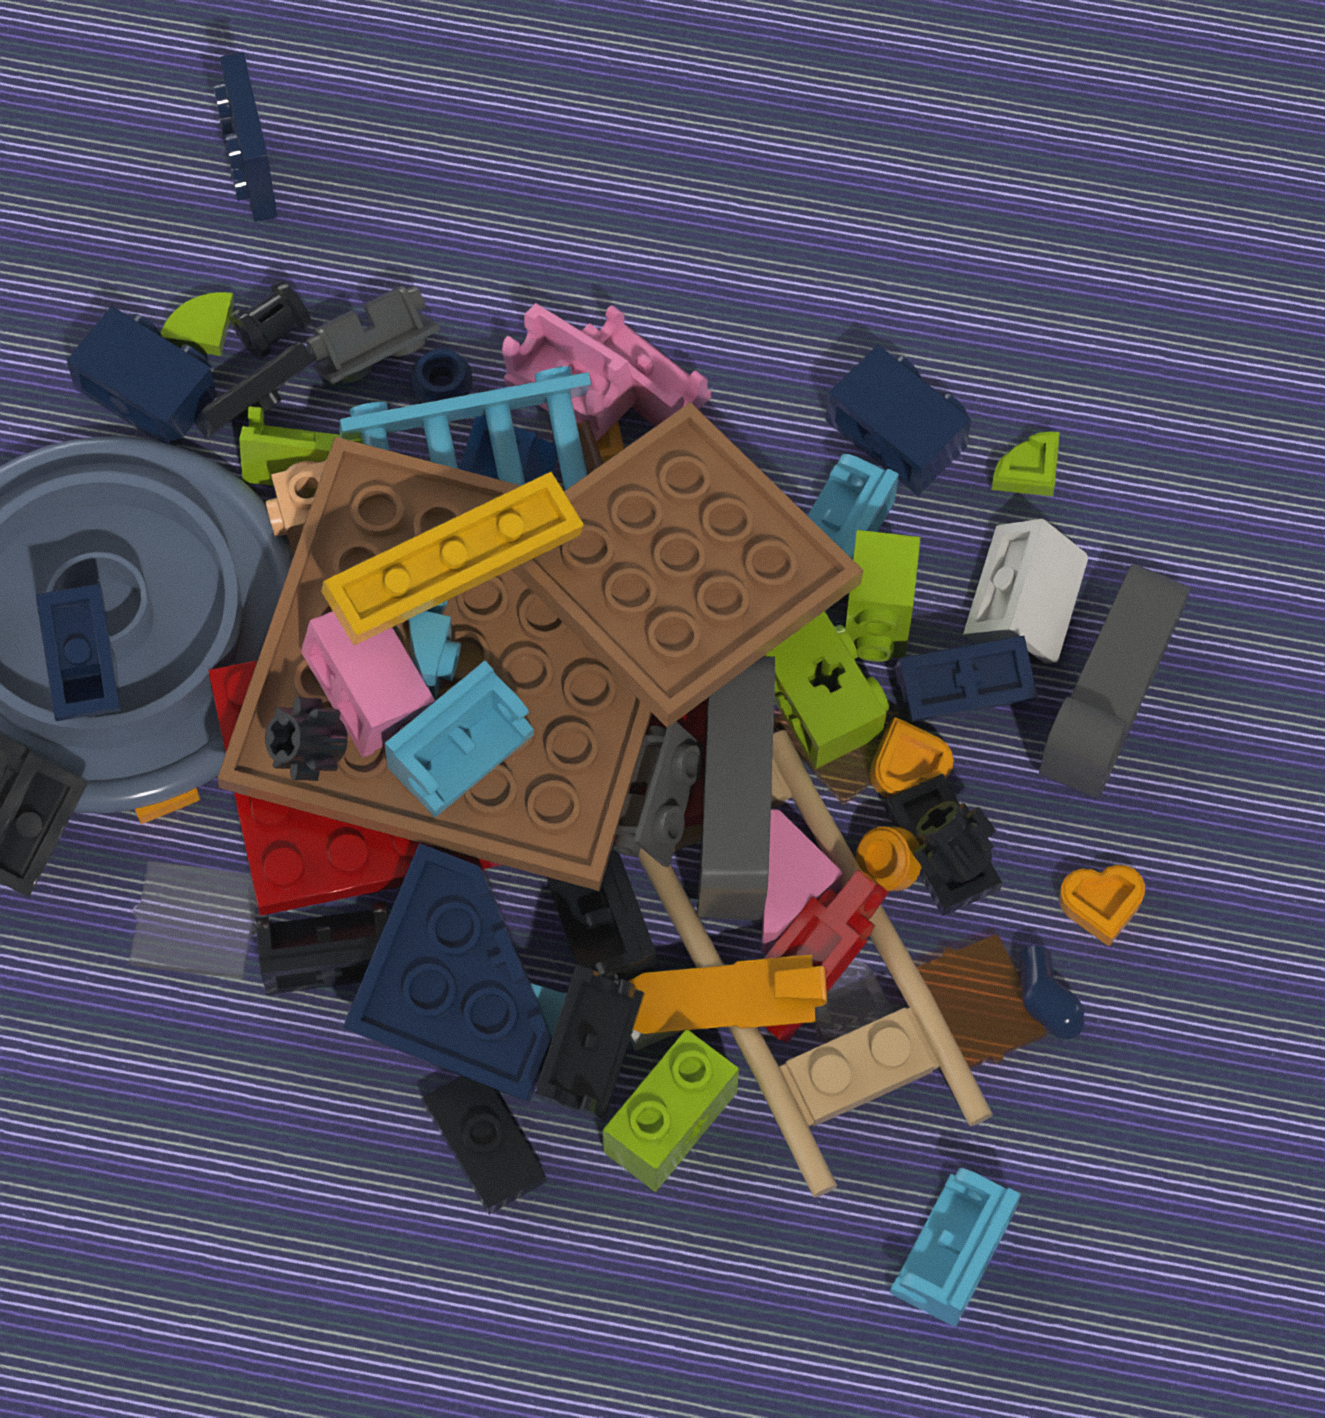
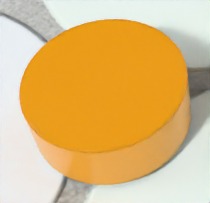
M885 826L873 828L862 837L858 844L856 861L861 870L887 891H901L911 886L918 878L922 867L912 854L920 844L915 836L904 828Z

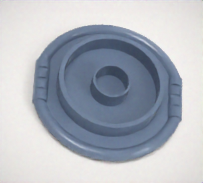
M120 436L69 440L23 454L0 466V731L48 756L89 781L73 813H114L135 810L187 793L219 775L226 754L208 670L259 659L294 557L287 535L275 538L266 503L240 478L208 458L179 446L151 439ZM101 584L112 653L118 668L121 711L56 722L54 719L36 594Z

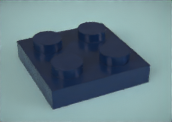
M244 52L221 56L220 61L224 81L214 82L213 88L223 140L230 160V169L237 201L249 199L254 222L276 218L278 215L268 155Z

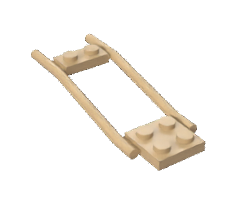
M787 731L776 732L773 734L771 809L785 804V801L790 798L794 800L822 852L844 873L843 888L857 869L862 870L817 792ZM702 824L684 827L683 835L675 845L673 852L702 840ZM641 848L638 858L696 968L725 966L702 922L697 918V913L671 865L669 867L662 866ZM882 905L879 906L874 915L869 919L876 925L870 938L909 1006L908 1009L903 1008L787 1060L781 1066H778L758 1027L739 1029L737 1026L728 1027L749 1065L814 1198L832 1191L837 1187V1184L809 1129L811 1125L814 1127L922 1078L939 1067L969 1126L977 1125L993 1115L933 995Z

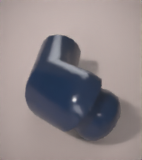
M1030 946L1023 949L1019 954L1022 1000L1026 1012L1041 1025L1048 1028L1055 1037L1060 1039L1076 1037L1081 1033L1085 1023V1011L1082 1003L1073 993L1053 978L1051 952L1043 946Z

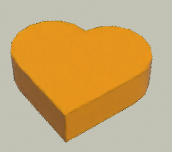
M894 717L888 722L872 761L869 773L871 784L877 793L885 798H889L940 774L947 778L953 768V754L947 743L939 737Z
M1116 864L1107 867L1101 873L1092 869L1081 868L1072 871L1065 877L1059 892V904L1068 918L1104 944L1110 946L1138 911L1145 895V883L1142 876L1135 869L1127 865Z

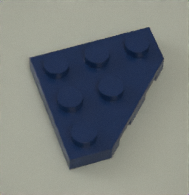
M419 843L343 1028L530 1103L538 1085L553 1035L486 874L480 866Z

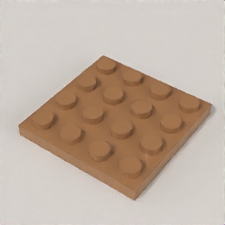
M691 402L564 491L584 524L580 536L511 569L667 728L859 586L863 575V569Z

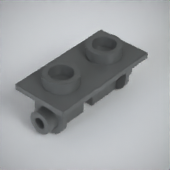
M400 285L363 304L372 324L365 329L362 328L357 314L353 310L314 328L315 335L306 339V344L312 357L318 362L312 365L314 371L331 384L336 382L347 384L368 375L372 370V364L390 355L395 357L408 355L424 346L426 343L425 338L441 329L439 324L421 312H417L425 308L426 305L419 289L415 285L408 289Z
M677 722L668 728L650 726L647 735H644L642 749L631 784L633 786L647 787L645 795L628 793L619 826H617L616 840L613 847L615 851L633 857L638 856L642 848L664 867H669L675 845L683 835L685 825L684 813L692 786L701 774L702 752L704 746Z

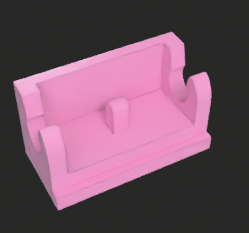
M535 303L524 314V327L527 329V337L524 343L520 346L516 340L509 336L504 340L502 353L507 369V374L504 376L505 384L512 387L536 382V373L556 367L569 366L572 368L573 375L589 372L591 386L586 396L571 399L576 423L589 420L597 442L637 402L629 362L621 355ZM547 403L539 404L540 407L548 411Z
M611 305L607 308V320L600 331L590 323L582 330L583 333L628 360L637 400L631 408L655 427L691 402L699 410L711 398L707 378L698 371H693L691 375L686 373L625 325L624 313L615 306Z
M333 611L309 621L301 653L332 707L341 712L339 719L344 723L350 738L362 758L374 754L375 750L384 747L385 742L435 702L434 697L393 628L353 646Z

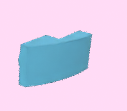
M448 600L409 619L412 662L435 701L441 680L453 681L461 649V643L451 641V617L444 615Z

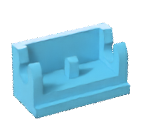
M842 454L837 465L831 471L829 479L809 512L808 517L853 560L856 531H879L895 502L899 474L890 469H881L856 456Z
M484 661L385 742L387 768L436 818L534 735L533 727L524 718L529 713V710L519 697L494 673V669Z
M959 1168L956 1175L950 1174L903 1268L892 1285L890 1294L956 1327L1015 1214L1021 1194L1011 1188L1006 1189L964 1168Z

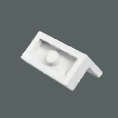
M1044 519L997 525L963 635L975 644L1025 635L1027 650L1045 664L1056 663L1059 660L1087 565V554Z

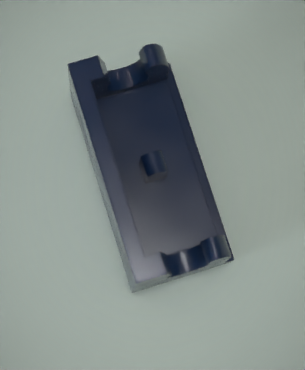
M1025 635L899 658L892 671L895 688L902 691L904 701L902 717L905 722H916L1036 700L1038 697Z

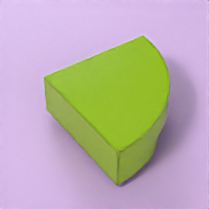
M208 293L185 302L165 322L161 330L162 337L179 348L182 345H188L200 353L221 356L230 323L229 316L232 314L234 307L233 293Z
M1060 432L1036 433L1029 436L1027 441L1015 446L1006 455L1004 454L996 466L991 490L1053 497Z

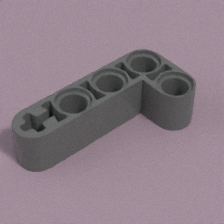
M1133 563L1130 566L1071 698L1066 697L1056 717L1044 749L1039 775L1099 799L1184 610L1191 591L1190 586Z
M763 656L707 698L702 843L699 865L697 918L763 921L769 876L775 656Z

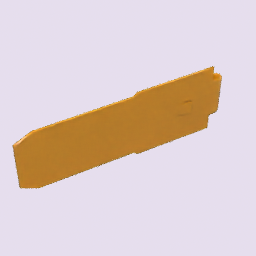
M812 955L737 961L734 965L649 972L642 973L628 981L636 985L638 990L645 993L634 1027L635 1031L643 1034L685 1031L686 1029L697 1030L731 1026L743 1029L816 1022L815 1007L823 1006L827 1003L825 967H813Z

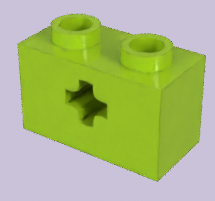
M863 530L856 531L853 561L863 569L861 584L849 592L845 629L855 644L857 656L861 659L872 662H884L893 657L902 658L906 656L914 605L921 537Z
M825 611L765 655L775 656L774 702L815 770L882 737L886 711L889 710L886 695L874 677L871 676L867 679L864 677L855 662L857 650L850 634L841 624L834 627ZM820 681L821 685L814 687V683ZM836 686V691L830 693L829 688Z
M686 1029L603 1129L604 1153L654 1192H657L737 1094L739 1068Z

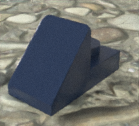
M101 584L36 594L55 721L121 711L118 668L112 653Z

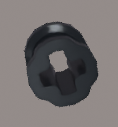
M281 280L271 285V293L245 312L237 309L229 316L231 325L239 339L260 360L270 354L269 347L289 332L295 328L303 331L311 325V318L304 304L290 286Z

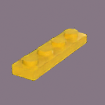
M549 472L324 580L321 592L353 646L580 536L584 524L553 473Z

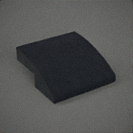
M0 731V883L29 897L89 781Z

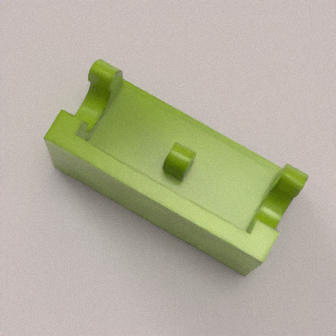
M249 406V427L242 426L239 438L243 482L274 486L271 474L286 471L290 466L302 461L321 462L327 460L334 438H340V435L264 425L263 408ZM362 438L350 440L363 444Z

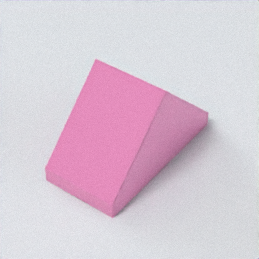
M771 810L769 876L762 921L761 954H768L812 897L819 899L828 889H832L838 894L841 891L844 874L780 810Z

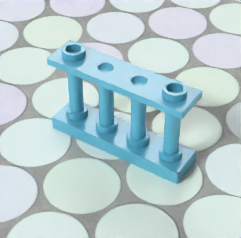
M569 366L556 367L536 373V382L390 410H388L387 402L383 401L358 405L349 410L351 417L340 419V438L346 440L362 438V442L365 445L390 451L387 433L424 426L431 462L458 469L448 422L485 415L499 480L522 486L525 484L510 410L547 403L564 488L567 490L587 476L571 398L586 396L591 386L589 372L573 375L572 368Z

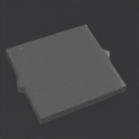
M148 861L141 903L134 906L132 910L137 923L129 959L130 965L243 980L251 935L257 934L256 920H254L257 901L251 874Z

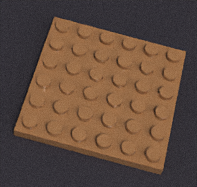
M335 437L217 779L220 789L599 891L652 712L510 569L448 600L444 615L451 617V641L461 643V649L453 681L442 679L436 698L438 700L482 662L486 661L494 669V673L527 707L529 713L524 718L534 729V735L501 764L497 765L489 774L467 790L465 794L436 818L387 768L385 746L375 750L374 754L362 758L348 732L347 749L342 759L337 762V771H320L318 781L291 780L290 769L274 768L272 766L274 760L266 749L265 733L270 720L276 715L275 709L277 707L293 708L295 697L321 698L323 709H334L301 653L309 621L332 612L330 605L321 592L323 581L521 486ZM408 619L392 628L412 660Z

